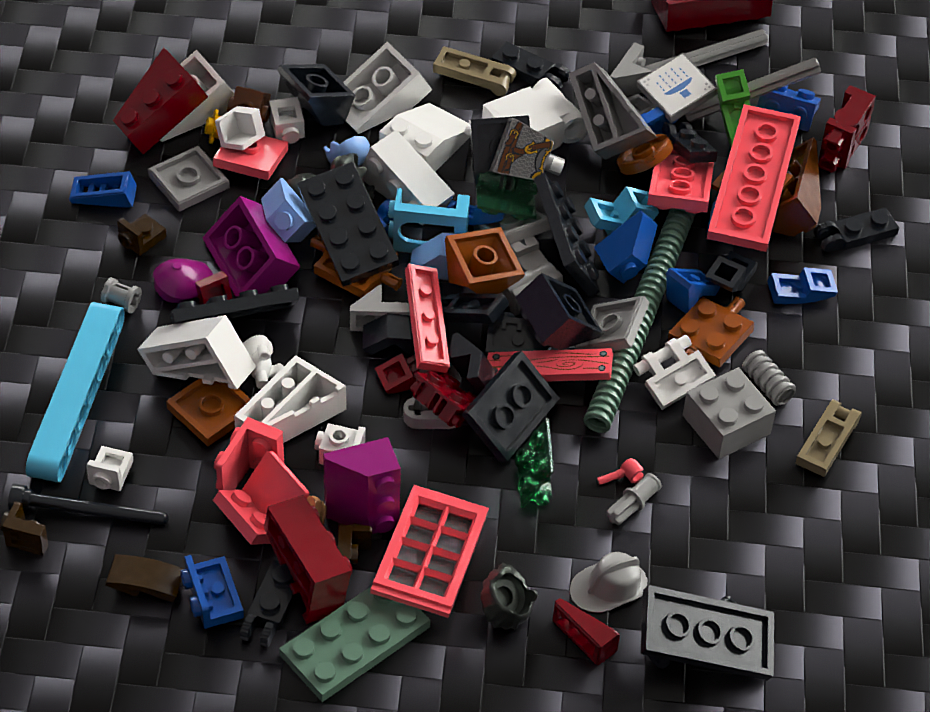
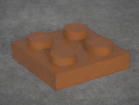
M199 378L168 399L166 405L167 409L203 443L210 446L235 428L234 415L251 399L239 388H228V383L214 381L212 385L204 384L202 379Z

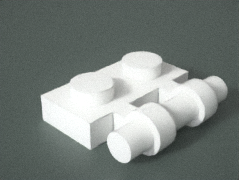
M687 335L677 340L673 338L667 341L665 347L655 353L649 352L645 354L640 362L633 365V369L638 376L647 371L652 373L653 377L646 380L645 386L661 410L685 397L687 391L714 379L716 376L699 350L690 355L686 354L684 349L692 345ZM671 357L674 358L677 363L664 370L661 363Z

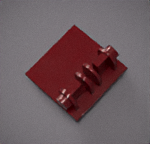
M432 371L428 374L415 372L414 375L420 381L412 384L410 391L413 393L412 396L426 406L428 410H433V414L438 416L449 427L455 426L459 428L465 420L461 414L477 395L463 391L459 387L461 383L449 374L440 376Z

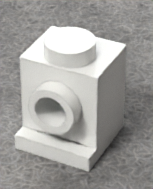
M298 97L269 101L270 123L273 127L275 138L288 141L289 144L297 142L299 138H304V118ZM289 110L293 112V114L283 116L278 114V112Z
M328 423L325 432L318 431L314 448L319 450V464L323 465V453L365 443V428L359 426L358 430Z

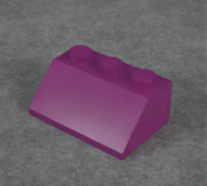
M242 196L237 198L203 236V240L218 267L228 276L230 288L235 297L239 296L240 292L255 289L258 290V294L267 293L270 287L285 284L301 267L288 244L281 239L266 221L262 204Z
M386 437L323 453L324 504L327 507L326 518L342 525L356 523L372 526V534L378 532L386 533L396 528L400 519L401 468L389 438Z

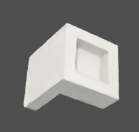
M236 106L215 121L220 144L223 148L245 150L265 136L260 111L256 108Z

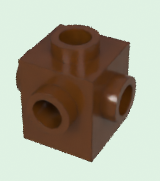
M236 86L234 97L232 96L229 99L227 112L236 106L259 109L264 127V123L268 122L271 115L269 106L271 94Z

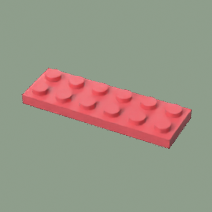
M743 105L709 225L707 239L764 252L767 251L801 116Z

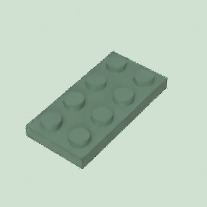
M369 587L280 647L279 653L281 658L323 702L430 628V619L418 608L371 594V587Z

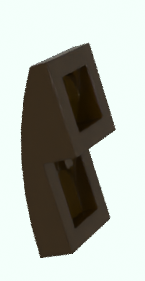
M115 554L105 586L135 597L142 591L173 603L177 597L182 580L180 570L184 568L150 558Z

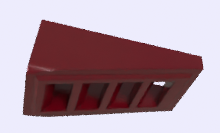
M561 598L555 601L552 621L595 664L600 665L617 652L620 634Z

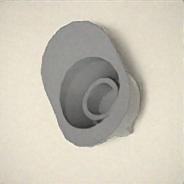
M611 552L603 556L597 564L585 568L575 575L571 581L569 591L572 601L582 610L591 613H602L642 597L643 589L647 586L648 580L645 572L639 567V559L637 556L631 557L622 552Z

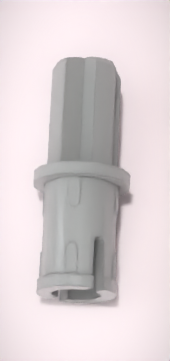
M647 473L634 487L625 489L623 496L607 510L606 514L609 517V521L612 524L620 525L636 510L641 511L645 507V502L662 488V484L657 476Z

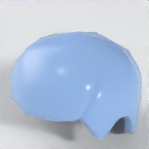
M354 136L341 144L332 141L330 149L326 146L323 149L330 164L337 156L355 153L358 156L359 167L365 161L370 144L366 137Z

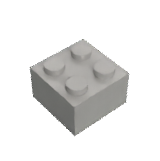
M738 367L687 391L682 415L716 457L721 459L770 435L776 410Z

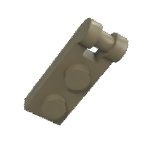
M443 46L433 63L434 73L491 89L497 96L506 95L509 83H512L516 77L515 69L509 65Z
M832 399L797 455L795 464L825 477L851 432L856 428L862 412L854 408L848 410L841 406V402Z

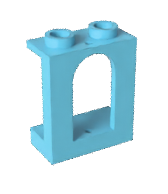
M398 188L396 200H390L388 218H394V221L390 220L388 237L393 239L394 250L412 253L413 249L427 242L404 237L401 234V225L405 223L454 227L455 234L468 232L470 196L458 194L456 209L402 203V188Z

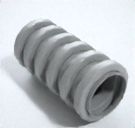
M763 350L752 352L746 357L742 364V369L748 373V376L754 380L757 386H760V389L766 393V396L771 399L775 406L787 403L794 396L796 386L790 383L789 378L784 376V373L778 369L775 363H772L769 357H766V353Z

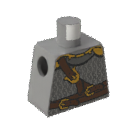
M509 118L489 171L534 180L535 177L544 171L559 176L565 159L550 154L554 141L521 121Z

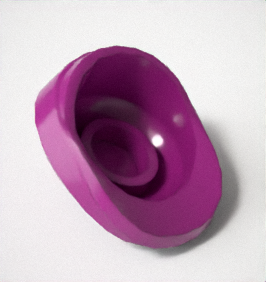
M183 258L169 259L155 268L153 272L154 287L158 295L167 302L179 303L198 298L195 282L211 276L213 273L201 261Z

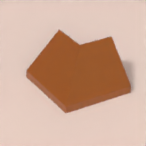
M501 227L447 235L445 238L449 283L468 287L475 293L500 294L521 280L525 275Z

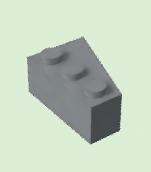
M594 62L569 73L592 148L596 154L606 160L658 138L609 74Z

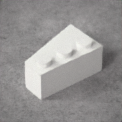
M397 129L370 147L362 167L367 168V173L362 180L369 185H374L375 190L387 199L396 200L397 189L402 188V203L446 208L455 195Z
M226 315L157 327L137 349L153 375L181 380L195 377L202 379L204 384L212 385L214 381L228 383V388L238 389L256 367Z
M295 355L234 415L235 428L241 427L246 418L249 417L282 430L284 443L345 411L346 385Z

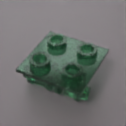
M486 171L485 174H479L478 185H476V204L478 209L490 215H497L499 213L510 214L518 220L537 218L534 195H537L538 189L533 180L518 177L514 192L515 176L511 178L508 191L505 190L507 175H503L501 187L498 189L501 174Z
M547 418L537 430L533 431L528 442L517 451L515 457V465L518 467L519 475L517 491L520 493L522 508L530 500L536 501L540 506H545L549 504V500L552 498L550 482L554 468L550 423Z

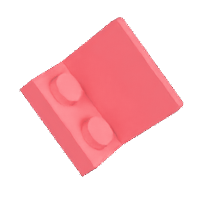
M247 417L242 426L235 428L230 444L226 450L219 452L215 459L216 489L218 491L235 490L249 468L255 470L267 451H273L284 463L283 431Z
M267 451L242 490H219L213 501L250 545L271 544L264 529L267 507L304 495L307 499L310 493L273 451Z

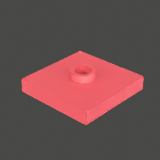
M264 136L245 150L220 147L213 157V166L269 180L287 153L289 142Z

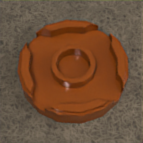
M655 134L658 138L622 152L617 159L621 173L625 175L637 174L662 162L673 150V144L669 137L664 134Z

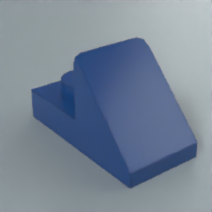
M669 268L666 273L667 300L685 314L702 296H716L720 286L705 280L706 274L698 269Z

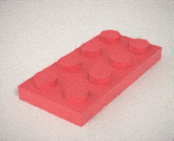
M673 149L666 159L654 166L647 205H652L662 210L675 208L683 209L693 214L707 213L714 162L689 163Z

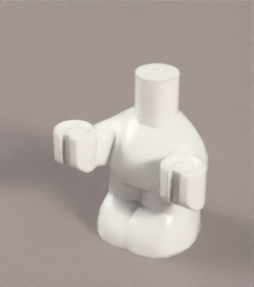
M256 335L243 342V345L256 365L250 374L255 378L257 388L262 389L269 382L268 379L273 378L284 366L281 363L272 365L270 358L273 353L272 343L264 335Z

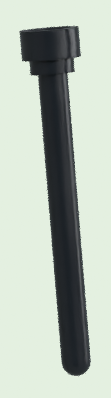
M12 484L8 499L9 510H11L16 501L22 503L23 511L24 509H31V506L157 525H165L169 521V516L165 512L36 494L33 490L28 489L27 485Z

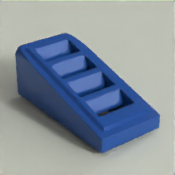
M130 171L74 177L69 200L71 203L133 207L137 185ZM84 187H88L87 192H83Z

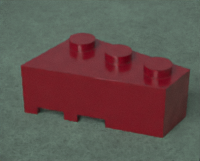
M163 47L117 113L113 122L139 151L145 154L205 101L208 95Z
M304 495L268 506L264 529L280 566L287 564L294 583H291L289 586L293 595L300 593L306 606V612L302 614L306 624L325 618L344 605L350 576L352 575V566L346 556H342L336 546L333 534L325 529L320 521L318 510L309 504Z

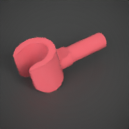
M630 458L615 472L598 477L597 482L600 486L626 476L631 483H637L644 477V474L641 472L643 467L635 459Z

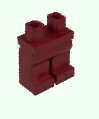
M849 85L844 93L841 109L835 112L834 118L830 117L826 122L818 166L834 173L837 167L843 169L847 167L850 158L867 135L876 98L875 95Z

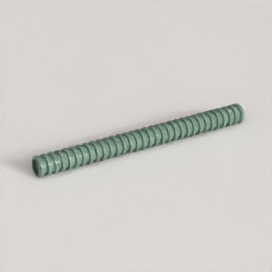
M670 208L634 295V297L645 296L649 301V306L632 347L612 351L611 380H599L583 419L584 424L592 431L604 433L611 428L626 386L634 370L633 365L637 363L665 293L666 273L669 268H675L696 214L675 208Z

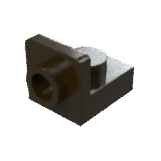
M146 213L131 224L124 218L117 221L120 243L125 248L133 250L139 256L167 237L166 228Z
M15 501L10 512H5L1 520L0 529L4 533L6 546L44 556L49 546L46 526L34 520H25L22 503Z
M356 523L339 525L338 549L342 556H346L351 564H358V550H371L372 526Z

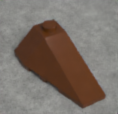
M814 137L793 148L787 173L793 175V179L782 191L772 232L795 236L801 232L807 233L818 224L821 211L817 141Z

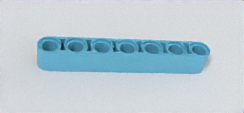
M96 302L90 304L26 462V475L28 477L59 483L62 481L121 333L125 316L123 307Z

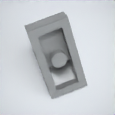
M635 42L610 75L625 96L642 93L637 87V80L652 72L644 68L646 59L643 58L644 46Z
M378 285L350 306V331H363V325L387 313L410 315L409 303L382 302V285Z

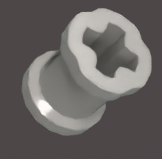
M110 277L101 292V302L106 304L113 303L123 307L125 312L133 313L140 303L142 290L138 286L131 288L123 285L117 279Z

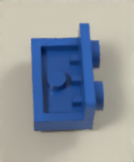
M785 86L759 96L757 107L801 116L798 129L809 131L814 114L819 108L821 98L815 97V93L812 91L799 89L797 92Z
M191 555L184 556L185 569L180 570L181 579L185 590L191 589L193 597H189L194 617H201L204 629L244 618V610L225 556L194 564Z

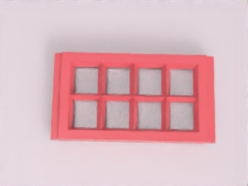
M414 485L377 571L370 593L448 618L484 526L489 508Z

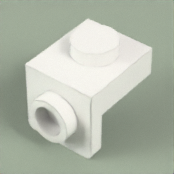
M101 446L95 461L89 460L86 466L89 484L95 485L100 489L121 491L134 461L133 453Z

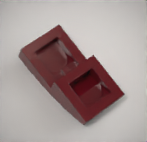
M402 353L375 368L387 394L410 390L414 382L420 381L414 375L415 372L427 374L430 372L416 368L415 355L406 359ZM432 371L440 376L449 373L448 371L446 373Z

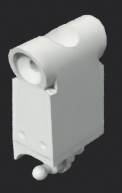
M548 78L539 80L533 88L529 86L483 104L482 119L529 115L530 127L554 141L552 150L560 147L562 142L574 143L580 141L588 134L581 112L565 98L563 93ZM469 125L465 127V133L470 136Z

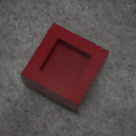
M223 271L195 282L200 305L206 304L208 298L220 295H227V300L233 299L228 276Z

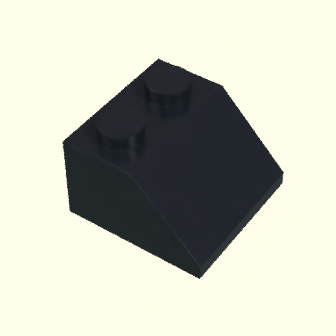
M325 64L279 65L277 70L294 97H298L301 106L307 109L319 124L323 126L345 124L356 95Z
M539 274L515 297L521 306L519 310L526 321L531 323L535 330L533 332L534 337L543 346L548 345L555 349L563 350L600 338L604 334L576 288L546 274Z

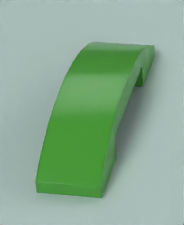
M744 69L715 75L720 109L730 148L733 144L743 105H750L749 99L751 95Z

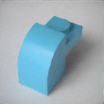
M627 186L613 203L589 198L584 205L591 224L597 229H605L607 235H610L640 210L653 220L659 214L655 206L647 205L649 191Z

